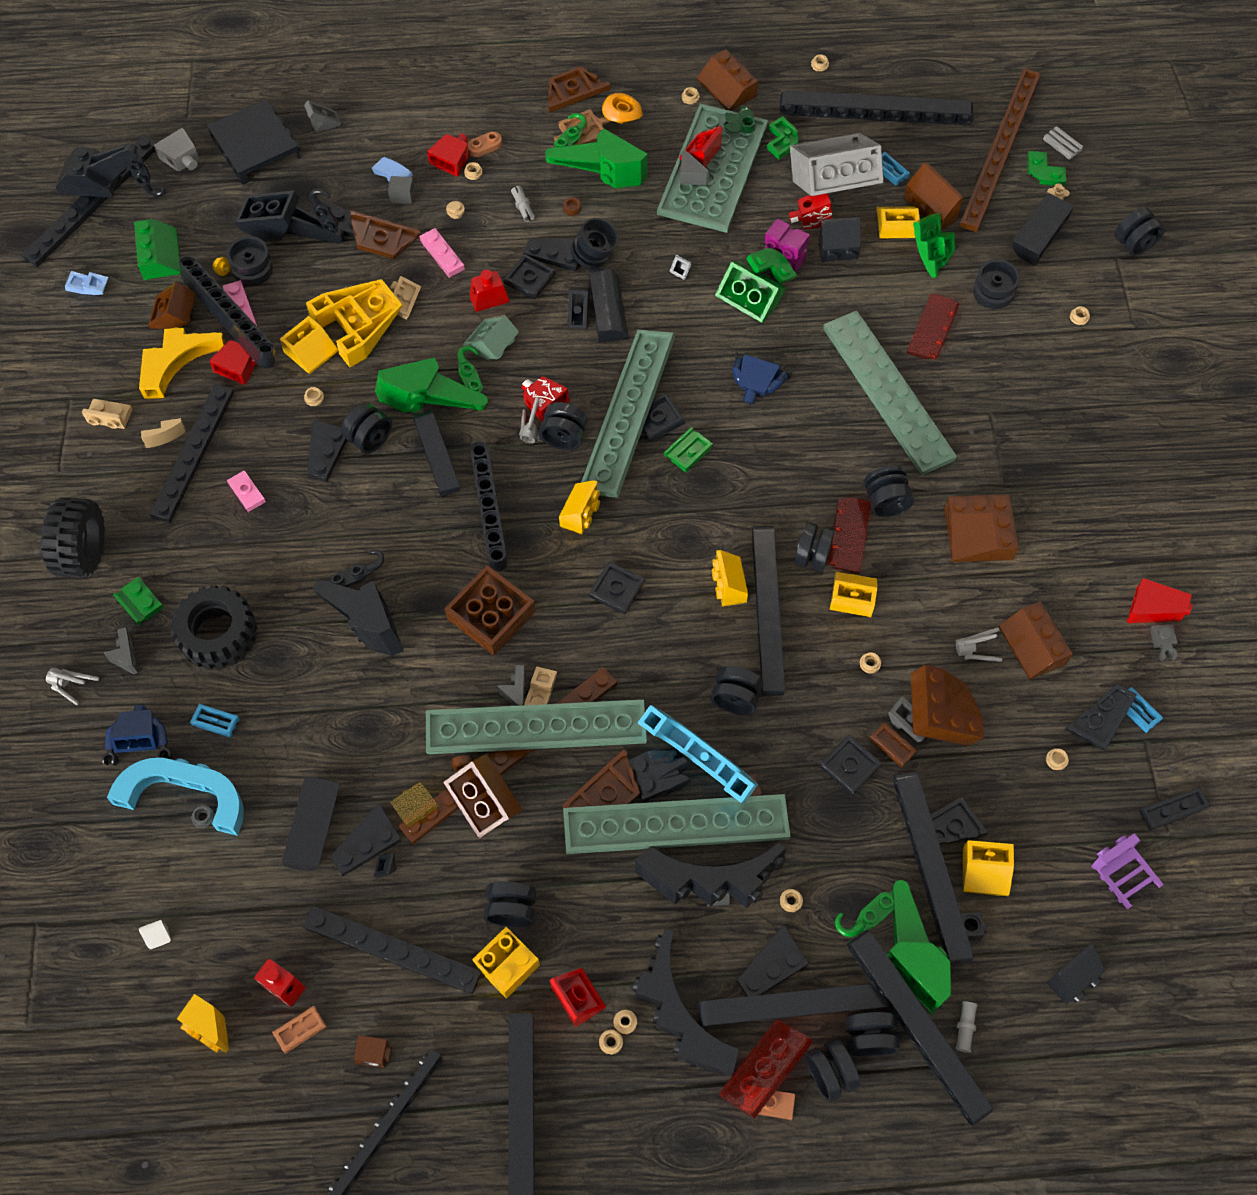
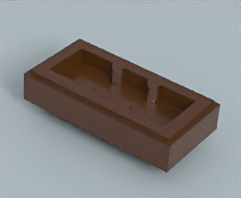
M885 722L869 738L900 767H903L917 753V750Z

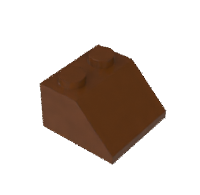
M175 281L156 296L148 327L172 329L187 326L191 320L190 312L195 305L194 297L196 292Z

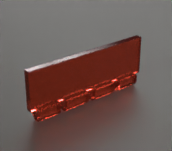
M931 293L907 353L929 359V357L937 359L959 304L954 302L953 299Z
M852 497L838 499L836 510L838 514L835 516V532L828 561L829 565L836 566L835 569L860 574L870 510L869 501Z

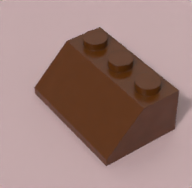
M726 49L712 56L697 77V80L729 111L757 96L758 80Z
M927 162L919 168L907 183L904 194L907 202L918 208L919 213L924 217L933 213H940L941 231L957 221L963 196Z
M1041 601L1022 608L998 626L1029 680L1066 665L1073 655Z
M487 754L472 761L443 782L478 838H481L523 810Z

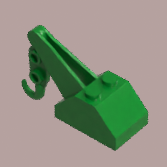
M573 113L568 116L569 120L579 118L581 122L574 127L568 128L554 142V148H549L545 152L547 163L600 173L601 180L614 188L641 186L647 179V153L604 128L597 134V142L575 145L580 140L583 129L587 125L586 117L580 113Z
M463 346L458 350V374L462 384L439 374V366L435 357L379 370L375 388L378 400L403 413L417 412L424 407L425 403L479 411L484 410L488 399L484 394H481L483 385L475 367L464 356L466 351H472L477 356L479 352L472 346Z
M898 880L894 883L891 892L880 893L862 909L852 928L846 929L841 925L843 913L837 915L835 926L841 935L854 937L862 931L875 928L893 912L894 947L888 952L887 956L917 999L934 1014L951 995L950 961L947 959V953L941 947H936L933 943H929L909 885L904 880Z

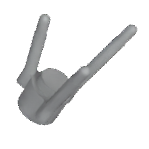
M539 397L535 398L529 423L526 425V410L522 411L519 436L526 443H535L536 440H540L538 427L533 424Z
M997 627L956 640L958 656H964V660L976 659L1001 662L1003 659L1000 657L972 654V652H976V643L996 638L997 634L993 633L998 632L1000 629Z
M53 667L46 675V682L52 684V690L59 692L69 701L78 705L79 702L61 687H65L69 681L85 684L84 680L78 678L99 681L100 678Z

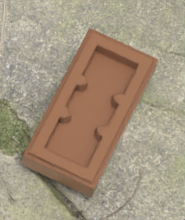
M312 1006L272 1033L286 1054L327 1026L315 1006Z
M747 1086L744 1112L792 1120L795 1094Z

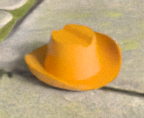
M624 93L609 95L602 106L605 118L619 124L628 123L642 117V108L638 101Z

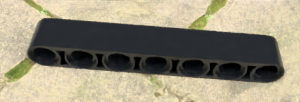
M477 441L471 445L470 453L490 568L494 571H502L507 566V556L487 444ZM496 557H501L500 560H494Z

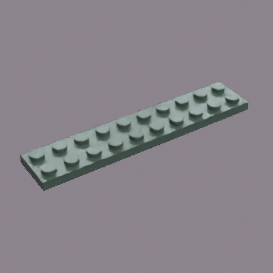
M856 310L825 323L823 326L824 331L921 476L955 461L957 458L956 454L859 312Z
M637 330L581 483L592 480L597 481L600 496L619 497L675 339L674 333Z
M644 699L426 710V753L445 754L645 744L647 742L646 729L638 724L645 713Z
M785 794L750 796L745 804L731 797L563 808L566 854L648 849L650 846L653 848L790 839Z

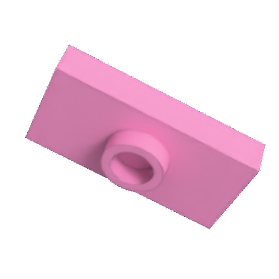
M245 471L227 480L229 486L248 512L266 502Z

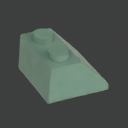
M505 315L486 318L463 343V346L476 348L479 356L486 360L499 359L504 354L503 350L515 341L514 337L519 331Z

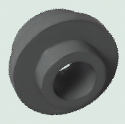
M208 806L197 807L192 813L191 820L196 827L206 828L212 824L214 812ZM202 815H207L205 820H200Z

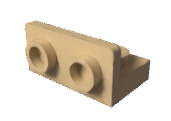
M400 276L397 282L393 281L389 289L403 306L397 315L407 319L421 286Z
M93 399L89 409H83L82 414L86 421L92 425L99 424L113 429H125L133 409L131 405Z

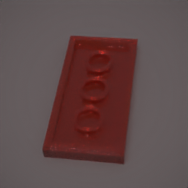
M776 1019L720 1091L719 1095L722 1099L755 1119L811 1046L812 1040Z

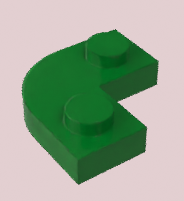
M783 116L769 124V130L777 138L767 144V150L779 160L790 153V145L798 144V131Z
M1028 151L1027 170L1029 175L1032 174V176L1040 180L1039 184L1055 186V184H1062V186H1065L1066 167L1047 166V152Z
M763 249L749 254L746 258L755 274L770 269L779 285L793 280L797 276L786 257L775 249Z

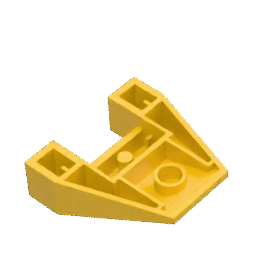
M382 279L323 293L306 302L309 316L322 328L337 321L347 333L346 336L336 342L340 356L349 367L368 357L403 307Z

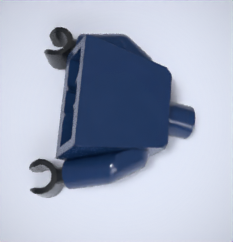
M738 352L735 353V362L732 368L734 379L739 384V389L746 391L743 401L748 404H754L757 395L766 397L767 394L777 390L786 380L790 379L793 370L791 369V371L786 372V366L783 365L780 371V365L748 356L746 353L743 357H739Z
M136 705L133 711L120 713L117 721L106 730L105 749H107V752L102 756V762L108 766V760L112 757V765L116 766L119 758L114 752L157 750V746H160V750L157 752L158 758H161L163 753H168L169 759L172 760V753L166 747L168 740L165 726L144 705Z

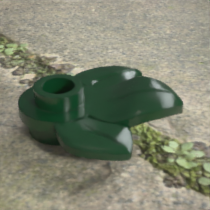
M742 106L739 114L725 113V120L727 122L725 129L733 133H752L755 131L754 113L748 107Z

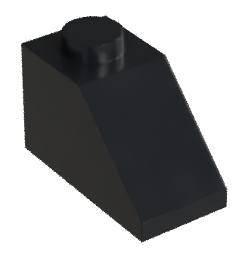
M570 287L567 328L587 329L590 288Z

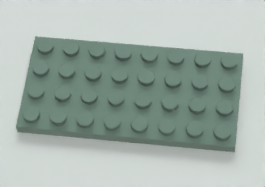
M699 104L679 156L698 133L721 126L723 129L721 148L705 167L709 170V184L706 186L680 184L682 160L678 157L658 206L657 215L727 233L768 126V120L754 117L756 122L755 131L752 133H733L725 129V125H727L725 113H739Z

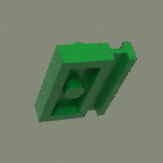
M690 427L665 451L664 456L670 458L671 462L686 473L712 449L713 443Z
M139 577L121 588L119 593L113 594L138 626L141 625L142 621L148 620L164 608Z

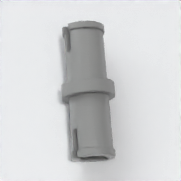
M516 186L518 189L517 193L515 187H513L511 193L515 198L516 207L520 210L523 220L530 222L527 216L529 215L532 221L535 215L530 207L529 199L526 198L523 192V188Z
M962 1002L960 1022H957L959 1031L955 1049L958 1051L971 1052L973 1032L976 1031V1026L974 1025L978 1006L976 1003Z

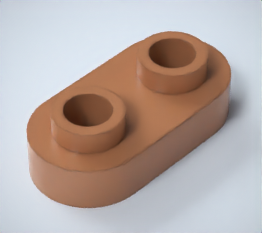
M489 132L468 142L469 154L473 157H480L499 149L502 146V137L497 132Z

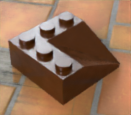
M1009 494L948 496L944 512L952 562L1014 559L1019 548Z
M488 565L444 608L448 621L493 656L536 612L533 599Z
M924 665L911 673L914 735L966 746L984 738L983 717L967 684L945 669L930 665Z

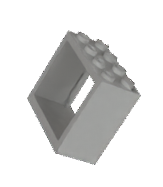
M861 133L790 145L793 182L811 196L883 183L881 145ZM858 137V142L853 141V138Z

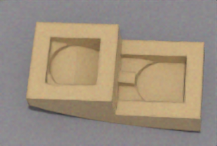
M181 418L161 421V428L141 431V438L146 448H151L178 438L186 432Z
M536 666L524 705L549 703L557 671Z

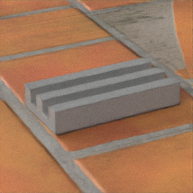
M1057 126L1054 127L1053 131L1050 130L1048 134H1045L1043 138L1045 142L1069 160L1083 149L1081 144Z

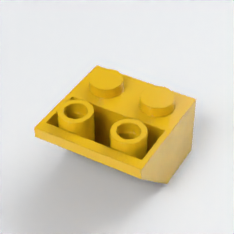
M914 206L877 207L880 238H915L913 222L920 220L918 208Z
M310 316L280 338L284 353L309 375L338 352L337 347L324 329Z
M592 480L575 484L559 516L560 527L579 534H583L585 528H589L592 521L591 516L593 512H597L600 505L598 500L600 491L598 490L597 481Z
M722 550L716 551V559H713L712 577L713 581H717V587L715 588L717 599H721L722 606L747 603L748 591L740 557Z
M836 572L830 610L871 617L875 607L877 579Z
M968 840L963 847V892L1009 896L1014 869V844Z
M507 927L472 959L486 978L506 999L540 966L539 959Z
M194 994L177 1018L183 1024L180 1028L197 1040L201 1037L200 1041L216 1053L219 1049L227 1053L229 1044L225 1016L214 1006Z

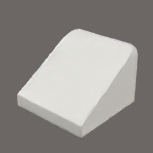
M162 920L139 928V932L149 949L171 941L168 927Z

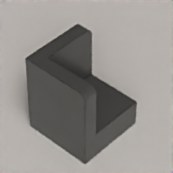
M391 176L388 187L390 202L412 204L415 191L413 178Z

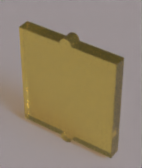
M421 782L408 790H404L403 794L390 802L407 827H410L421 818L424 819L427 814L439 807Z

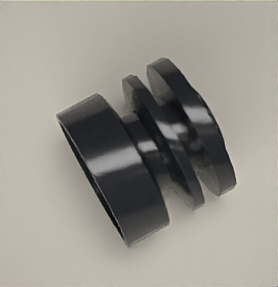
M591 218L586 220L572 242L571 252L574 259L580 265L589 269L603 267L618 244V233L614 226L604 219Z
M894 465L881 467L865 477L864 485L870 497L869 502L874 515L878 517L896 516L913 506L915 500L911 488L908 486L909 481L903 467Z

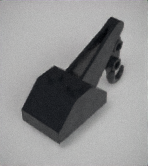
M127 143L105 152H100L95 148L76 147L65 160L56 185L59 195L113 197L121 172L129 166L135 181L141 184L148 194L162 196L165 193V187L163 186L161 191L151 188V175L143 159L137 156L138 147L132 143Z
M318 188L313 189L309 195L315 215L297 206L299 197L293 190L247 195L235 221L241 231L260 238L264 242L281 241L284 234L287 233L339 244L345 235L344 231L338 228V222L328 205L321 202L317 194L324 195L328 199L331 196L325 190Z
M370 550L368 551L369 555L376 554L378 556L375 562L354 565L334 574L329 582L324 580L317 581L313 589L318 597L348 619V624L351 630L355 632L359 643L363 641L367 649L394 656L403 652L404 649L388 606L374 581L361 586L359 591L348 588L365 580L371 572L380 568L384 563L385 558L381 551Z

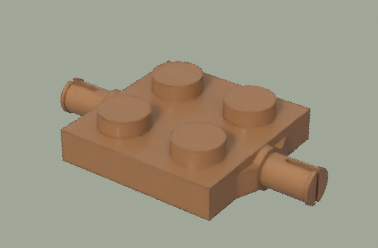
M589 109L580 113L586 117L587 125L583 129L580 140L575 145L597 142V134L603 129L602 125L611 122L605 117L599 119ZM567 118L559 122V128L564 133L568 128L578 125L581 120L579 118H572L570 120ZM561 135L554 137V140L556 141Z

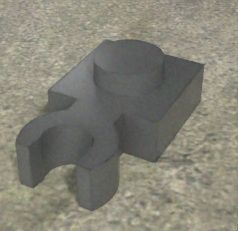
M1173 624L1152 625L1150 632L1154 648L1161 649L1159 653L1160 661L1166 659L1165 653L1170 654L1172 661H1174L1178 654L1176 649L1173 648L1177 645Z

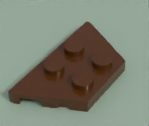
M581 66L550 77L548 111L550 113L610 90V83L607 81L603 83L598 80L597 75L589 73Z
M350 211L357 249L394 259L420 236V230Z
M623 749L562 805V808L631 804L640 796V792L634 779L632 767H630L627 752Z

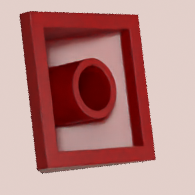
M719 126L698 133L685 149L704 167L708 165L721 148L722 127Z
M582 968L553 977L550 980L553 992L575 1028L606 1008Z

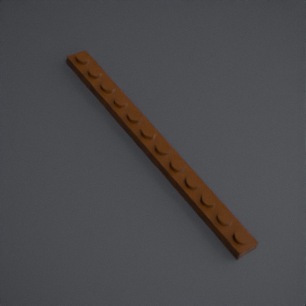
M1026 68L1023 69L959 227L975 232L978 231L1041 73Z
M602 667L556 704L596 702L617 685V681ZM535 749L494 751L488 757L502 776ZM445 789L398 827L411 844L414 845L456 812L459 806L448 789Z

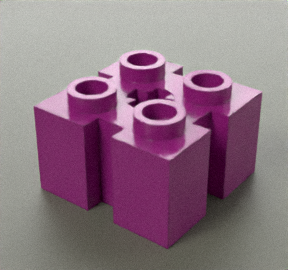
M776 219L765 234L766 246L764 249H775L782 253L796 273L806 259L808 250L806 247L809 243L810 234L797 228L793 230L789 224Z

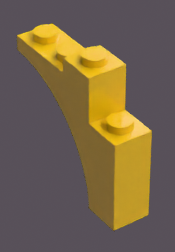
M184 328L164 329L163 348L143 349L139 389L144 399L164 398L169 382L184 365L197 357L219 351L226 344L223 334L216 332L186 334Z

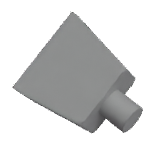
M183 128L154 145L158 158L176 171H181L186 167L189 170H194L197 167L196 161L199 157L196 148Z

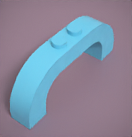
M650 705L639 720L638 724L647 731L671 744L725 786L724 790L740 803L745 804L758 786L756 781L736 764L662 710Z
M149 758L134 763L117 777L107 796L113 805L134 810L139 796L144 789L157 782H167L217 796L218 808L212 822L217 831L238 836L244 818L241 797L228 778L215 770H211L207 765H191L188 761L179 758L176 761L166 758Z

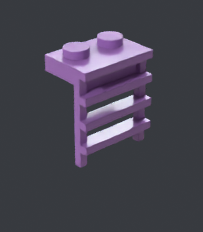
M1135 833L1128 838L1126 835L1120 837L1114 842L1116 846L1112 849H1109L1108 846L1097 853L1099 858L1091 865L1093 869L1098 871L1102 881L1105 880L1109 890L1115 893L1118 897L1117 900L1120 903L1122 902L1127 910L1132 907L1127 898L1152 881H1154L1158 888L1164 885L1134 848L1140 842ZM1136 859L1141 866L1116 883L1111 880L1109 876ZM1145 870L1150 877L1123 895L1118 887Z

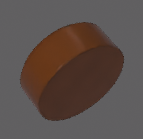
M575 197L565 199L563 202L564 212L570 216L579 214L581 212V201Z
M467 755L454 757L452 759V769L455 771L461 770L474 761L473 757Z

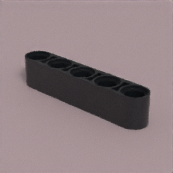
M432 410L413 415V420L440 496L443 497L459 492V483Z

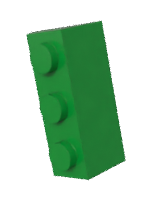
M154 219L134 222L137 263L143 279L147 280L180 274L177 229Z
M731 261L715 296L763 323L779 304L786 287L779 285V283L761 273L755 274L751 267L740 261Z

